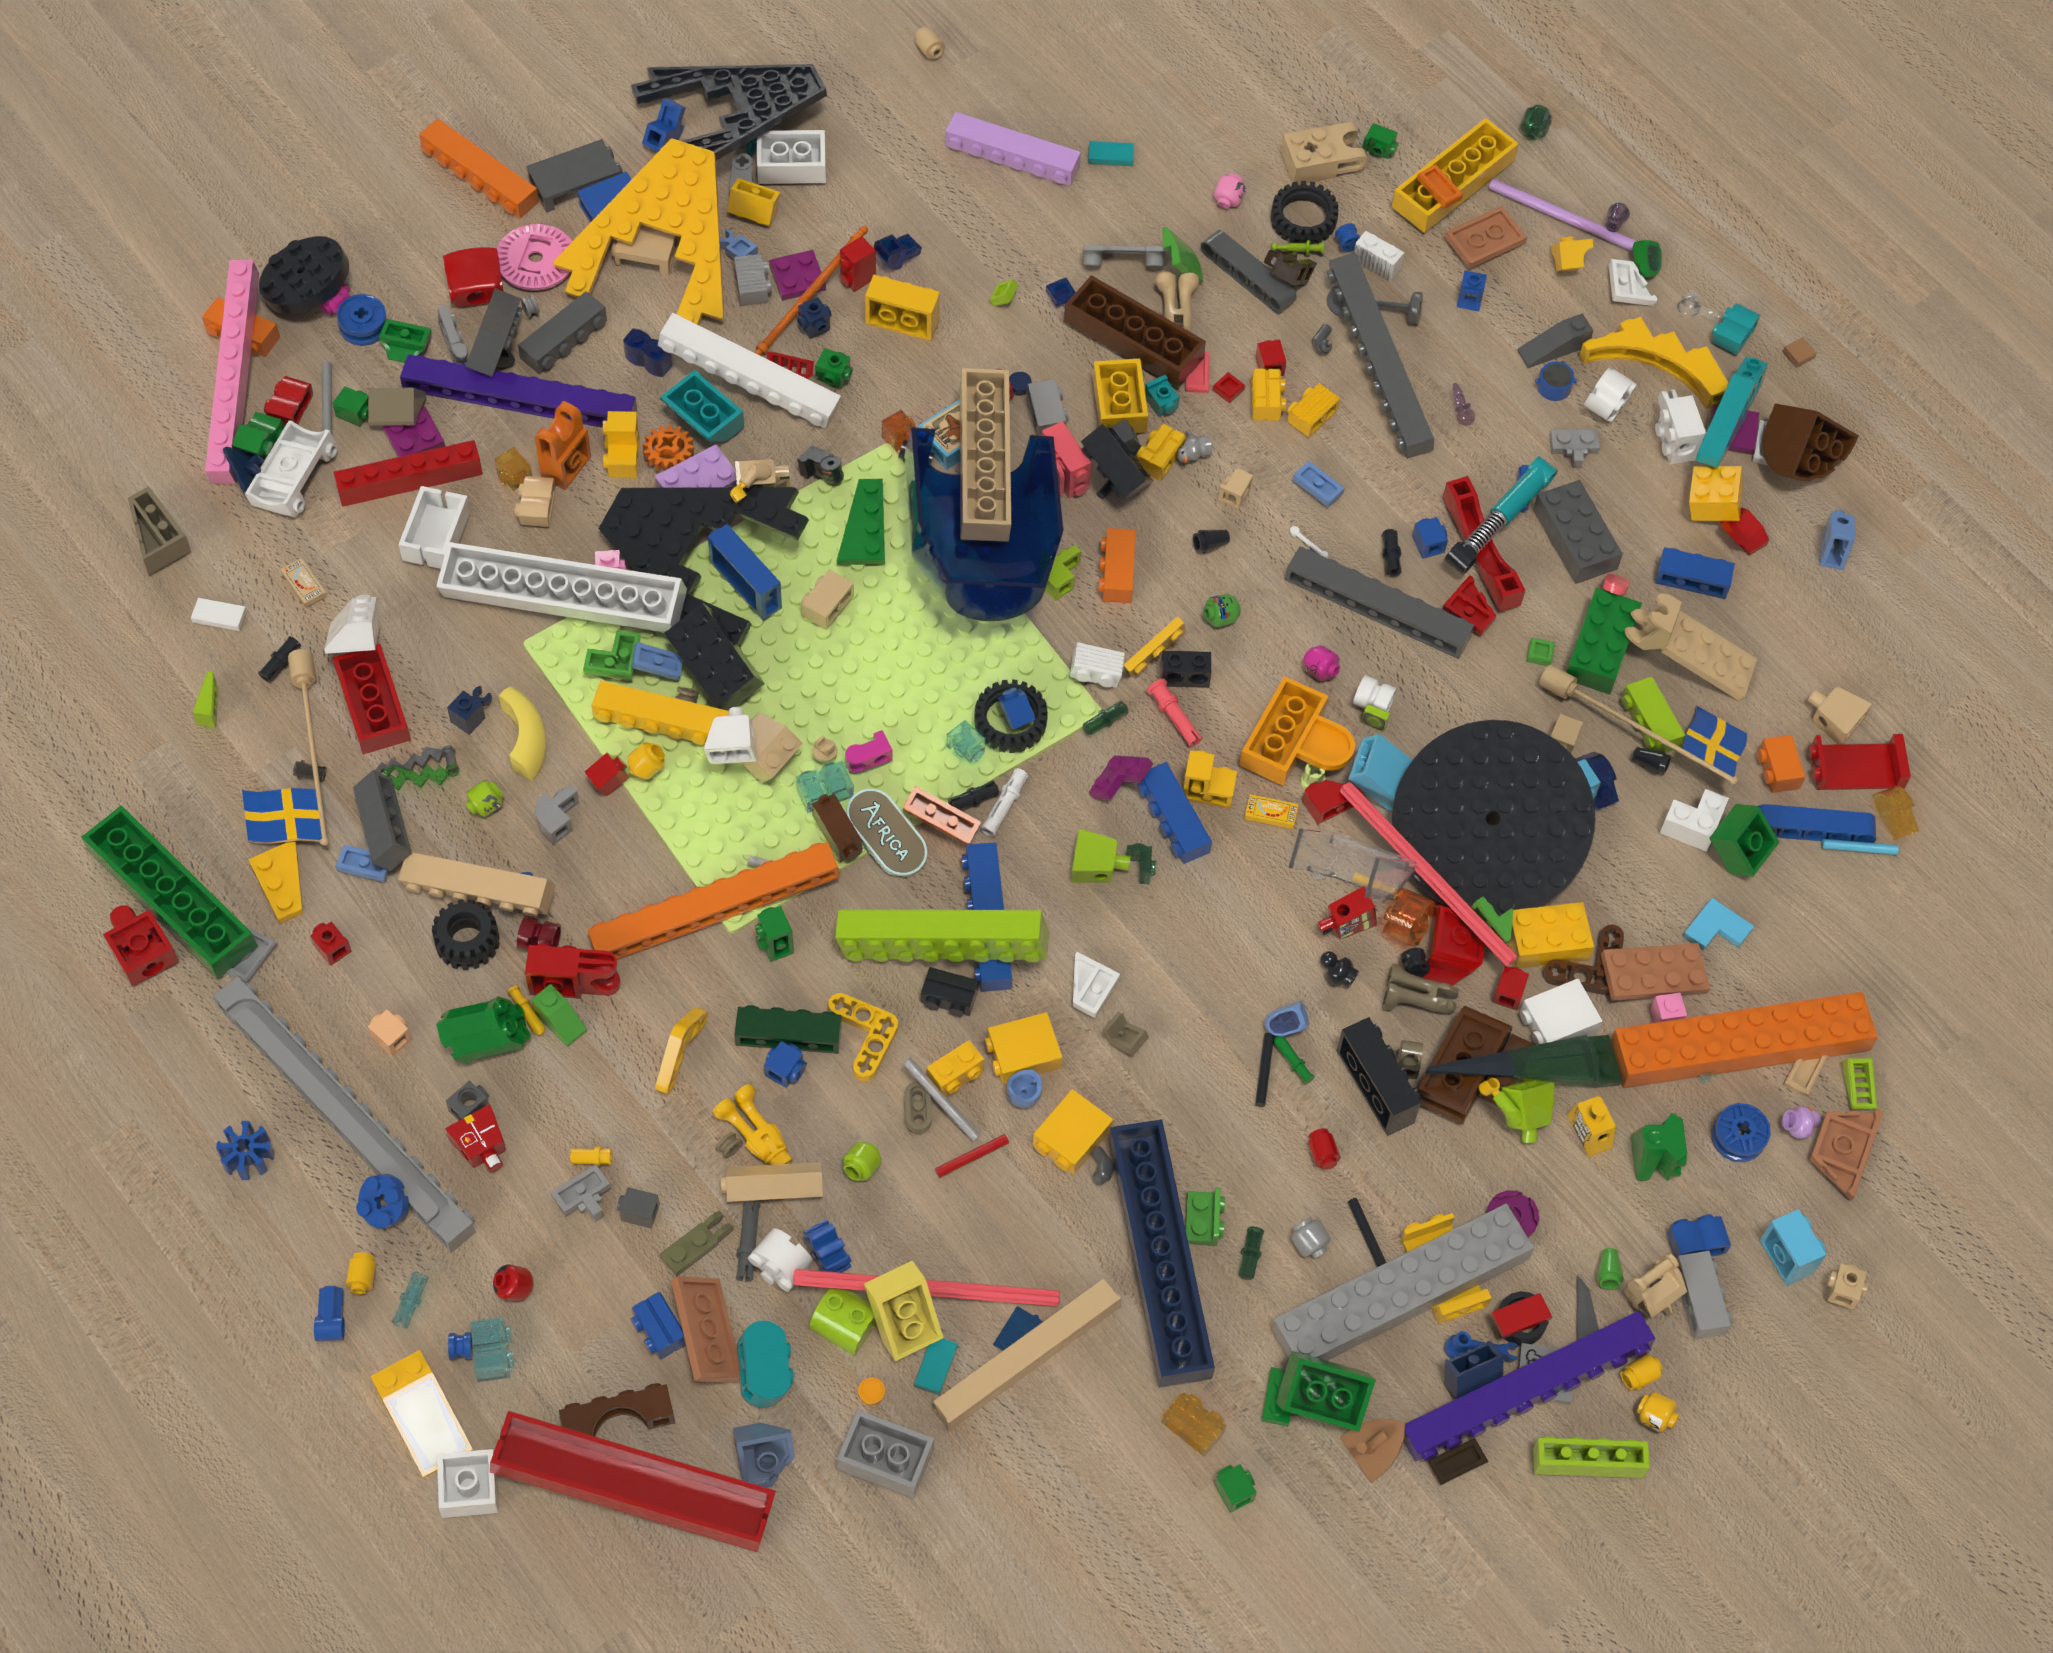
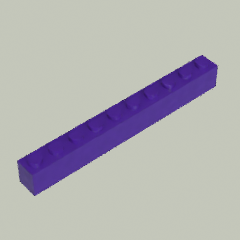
M408 354L400 375L402 388H416L425 391L426 395L552 419L555 417L557 407L562 401H565L580 410L584 425L603 428V421H607L608 411L637 412L636 397L629 394H618L603 389H591L582 385L564 384L560 381H548L534 376H521L512 372L505 373L494 370L491 377L466 367V364L430 359L421 355L414 356Z
M1637 1311L1406 1423L1404 1443L1415 1462L1421 1459L1428 1461L1439 1454V1450L1445 1447L1448 1450L1453 1449L1463 1442L1462 1439L1470 1435L1472 1438L1478 1437L1486 1432L1487 1427L1493 1424L1500 1426L1510 1420L1509 1416L1517 1412L1522 1415L1534 1408L1533 1405L1540 1401H1543V1403L1550 1402L1558 1396L1556 1393L1563 1389H1566L1567 1392L1572 1391L1581 1385V1381L1590 1378V1380L1599 1378L1605 1373V1369L1612 1366L1614 1369L1625 1365L1628 1362V1358L1637 1355V1357L1646 1355L1652 1350L1651 1347L1656 1338L1640 1311Z

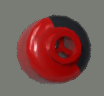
M510 1264L503 1265L494 1275L493 1289L499 1298L517 1302L522 1301L529 1296L533 1289V1277L531 1272L525 1267Z

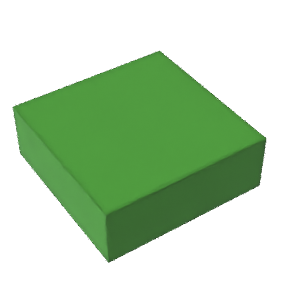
M1531 637L1527 662L1549 666L1552 663L1555 642Z

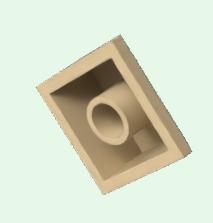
M757 713L751 720L755 731L757 761L741 763L762 783L772 779L803 742L787 726L761 713Z

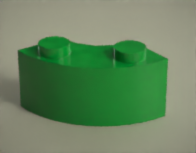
M255 412L248 424L239 425L231 446L235 449L266 457L285 428V424L281 419Z

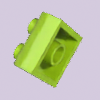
M829 1288L813 1313L809 1329L855 1357L876 1326V1321L870 1302L850 1289Z

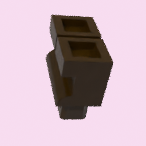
M1280 249L1276 251L1269 250L1263 262L1272 267L1270 273L1292 285L1308 284L1317 265L1316 262L1310 259L1297 260L1295 251H1282Z

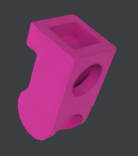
M883 730L873 733L874 740L862 745L854 744L847 748L845 764L849 771L860 773L893 761V750Z

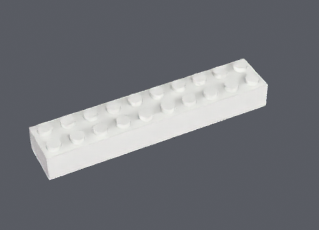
M452 542L447 544L436 586L446 598L659 632H666L679 622L687 591L681 578Z

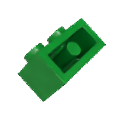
M782 906L769 907L757 914L758 924L755 925V930L758 936H756V941L761 951L765 950L769 961L773 962L794 954L793 931Z

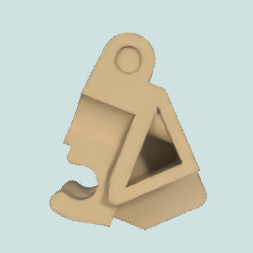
M1668 1253L1661 1257L1651 1266L1652 1269L1640 1278L1636 1277L1627 1283L1628 1288L1624 1290L1627 1298L1633 1303L1632 1306L1651 1319L1662 1310L1671 1315L1673 1311L1670 1304L1687 1292L1682 1274L1677 1268L1679 1263L1672 1254Z

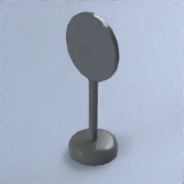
M1334 286L1327 296V305L1335 315L1344 317L1342 307L1344 306L1342 301H1337L1334 292L1336 287ZM1414 292L1411 296L1410 304L1376 300L1377 305L1380 307L1408 309L1410 322L1419 324L1423 305L1422 292Z

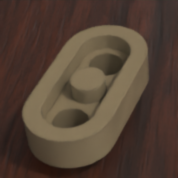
M918 1081L910 1083L905 1089L906 1126L913 1133H924L932 1124L931 1095ZM915 1095H921L922 1099L915 1100L913 1097ZM916 1119H922L923 1123L916 1124L914 1121Z

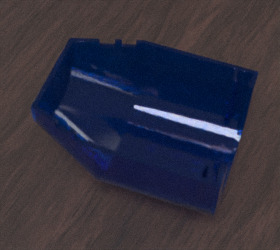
M911 427L904 458L911 551L915 564L948 605L964 617L979 621H1002L1018 617L1030 611L1043 597L1064 531L1054 436L1030 435L1022 463L1017 469L1010 472L1011 530L1009 542L961 540L960 474L944 473L938 471L930 464L929 456L935 436V429Z

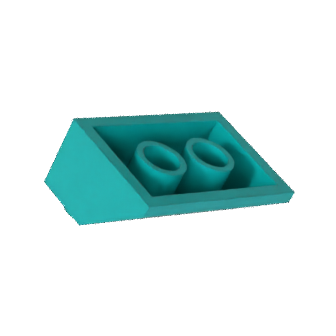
M693 370L660 396V400L708 441H728L744 428L743 410L696 370Z

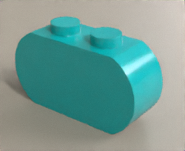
M757 1321L746 1328L737 1342L741 1392L743 1398L751 1405L768 1408L776 1405L793 1384V1369L789 1368L788 1361L791 1356V1346L789 1342H786V1333L779 1325L770 1321Z

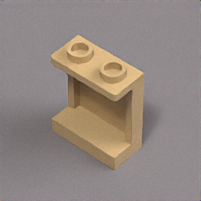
M641 225L634 245L621 241L614 242L611 255L615 257V265L621 266L622 259L659 265L660 274L669 276L680 237Z

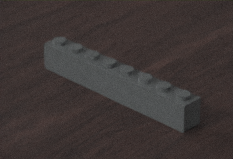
M1299 546L1287 567L1286 581L1457 659L1460 658L1471 638L1474 625L1466 619L1455 617L1444 609L1433 607L1422 599L1411 597L1397 588H1391L1379 580L1369 578L1355 569L1347 568L1333 559H1327L1311 549Z

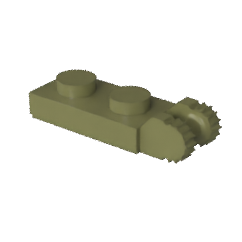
M720 1211L710 1215L704 1223L698 1224L660 1253V1258L676 1277L716 1248L719 1242L734 1230V1227L727 1223L718 1229L714 1235L709 1231L722 1220L724 1215Z

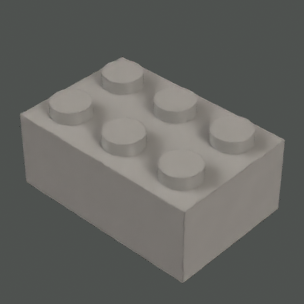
M857 1410L837 1457V1470L915 1498L934 1451V1438Z

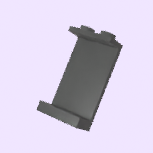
M602 139L527 166L529 182L537 188L538 198L546 213L555 210L553 198L623 173L620 164L615 163L613 160L614 154L611 147H606Z

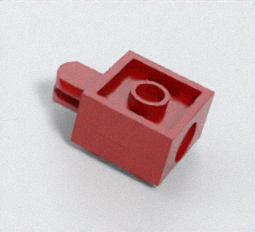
M121 905L112 910L110 921L114 928L104 933L103 936L132 987L179 962L173 947L150 909L138 916L127 905Z

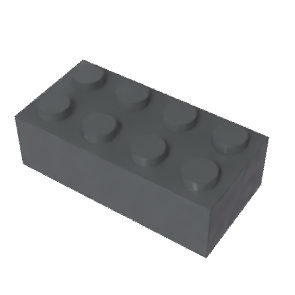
M1580 480L1537 494L1533 511L1575 584L1618 570L1623 553Z

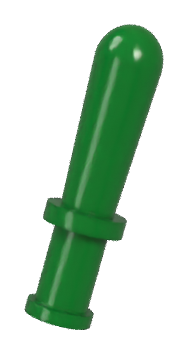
M1276 1036L1274 1044L1292 1065L1291 1069L1297 1071L1304 1084L1310 1083L1315 1076L1306 1068L1304 1059L1298 1057L1284 1036Z

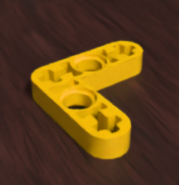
M836 993L829 999V1011L841 1015L842 1022L869 1032L854 1061L853 1073L859 1081H870L876 1076L898 1032V1019L890 1012L849 995ZM843 1002L844 1008L841 1007L839 1010H836V1005ZM864 1010L869 1012L871 1016L866 1021H860L857 1019L856 1014ZM887 1021L891 1022V1027H887L883 1037L881 1035L882 1024H886ZM872 1042H880L883 1045V1049L879 1052H872L868 1047ZM868 1057L871 1059L869 1070L862 1073L860 1067L865 1066Z
M694 1007L673 1027L657 1078L656 1091L666 1095L671 1093L679 1073L686 1045L704 1028L708 1018V1011Z

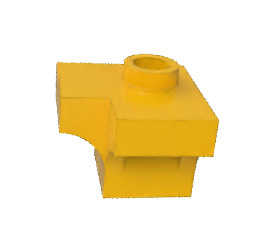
M1574 237L1560 238L1561 242L1551 245V255L1555 259L1556 272L1583 268L1586 251L1594 248L1593 239L1574 240Z

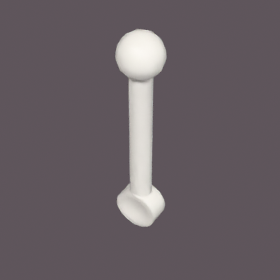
M1297 526L1290 528L1291 536H1297L1319 555L1328 558V552L1322 551L1303 536Z

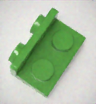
M1215 1187L1214 1192H1187L1186 1234L1189 1244L1217 1246L1218 1238L1224 1236V1221H1219L1220 1212L1224 1213L1225 1197L1220 1196L1221 1188Z

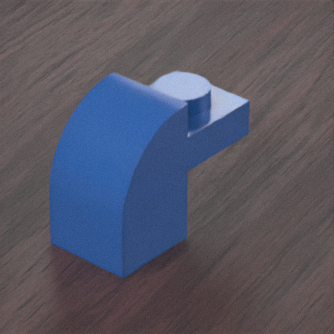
M669 98L663 99L657 120L647 124L642 144L659 152L660 146H664L671 138L678 140L684 129L681 123L686 107Z

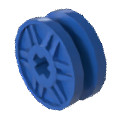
M367 294L353 295L345 299L337 310L340 334L346 341L359 346L372 345L380 341L379 335L387 317L385 306L379 299Z
M1743 1103L1727 1106L1719 1114L1712 1128V1141L1716 1150L1723 1157L1733 1162L1754 1160L1762 1153L1771 1136L1767 1117L1758 1108Z

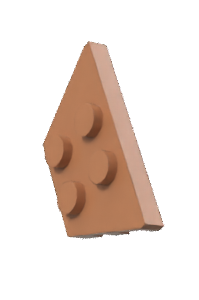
M1860 1110L1847 1113L1840 1111L1827 1112L1819 1130L1809 1160L1850 1200H1853L1884 1112L1882 1110H1875L1872 1113H1860Z

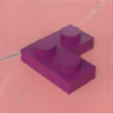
M1114 755L1108 761L1101 775L1095 780L1089 793L1094 799L1111 800L1123 781L1141 783L1153 766V763L1148 757Z

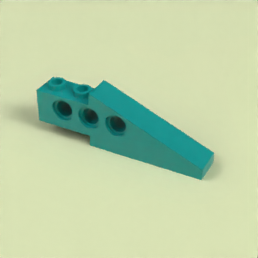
M1747 356L1744 358L1738 371L1732 375L1698 450L1696 461L1719 467L1744 423L1751 404L1762 387L1768 363L1757 358Z

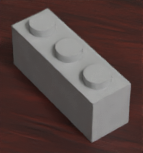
M1710 1251L1679 1255L1677 1258L1679 1266L1677 1268L1682 1274L1687 1289L1682 1298L1694 1340L1725 1335L1732 1325V1315L1730 1310L1725 1307V1290L1717 1279L1718 1266L1716 1260L1711 1258Z

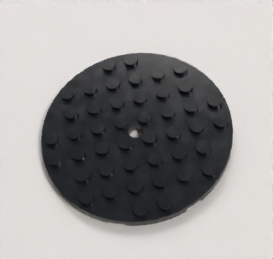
M1484 720L1467 723L1455 727L1432 740L1416 755L1401 778L1395 794L1392 825L1470 907L1484 896L1487 902L1493 906L1498 916H1501L1511 908L1517 910L1543 907L1563 893L1576 879L1588 857L1593 844L1596 820L1595 805L1590 785L1581 766L1572 754L1557 740L1532 726L1507 720ZM1492 812L1499 814L1501 817L1500 822L1494 826L1486 822L1487 816ZM1399 855L1406 871L1417 886L1431 899L1442 906L1450 908Z

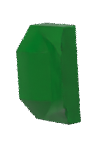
M386 319L379 335V340L384 345L389 360L405 363L408 354L417 356L425 351L432 331L428 327Z

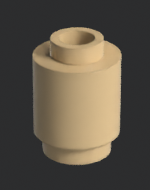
M922 27L916 32V44L928 59L939 58L943 54L945 44L933 29Z

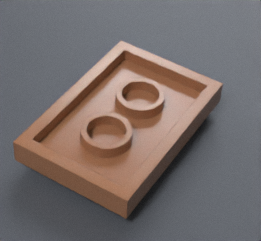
M1503 206L1450 229L1445 233V239L1469 269L1523 245L1527 240L1526 235Z

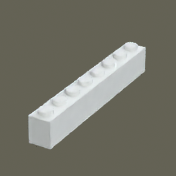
M675 313L671 314L660 332L658 346L664 351L673 353L688 363H694L704 368L708 373L716 374L724 378L728 383L736 384L746 389L749 393L766 399L773 405H779L787 409L791 414L799 415L809 420L813 425L826 429L838 408L840 395Z

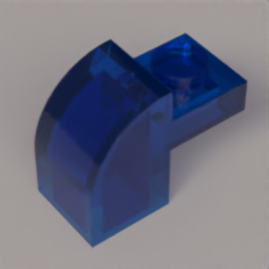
M1591 752L1575 758L1577 762L1585 759L1601 782L1594 799L1595 809L1598 810L1619 802L1614 784L1617 777L1608 759L1597 752Z

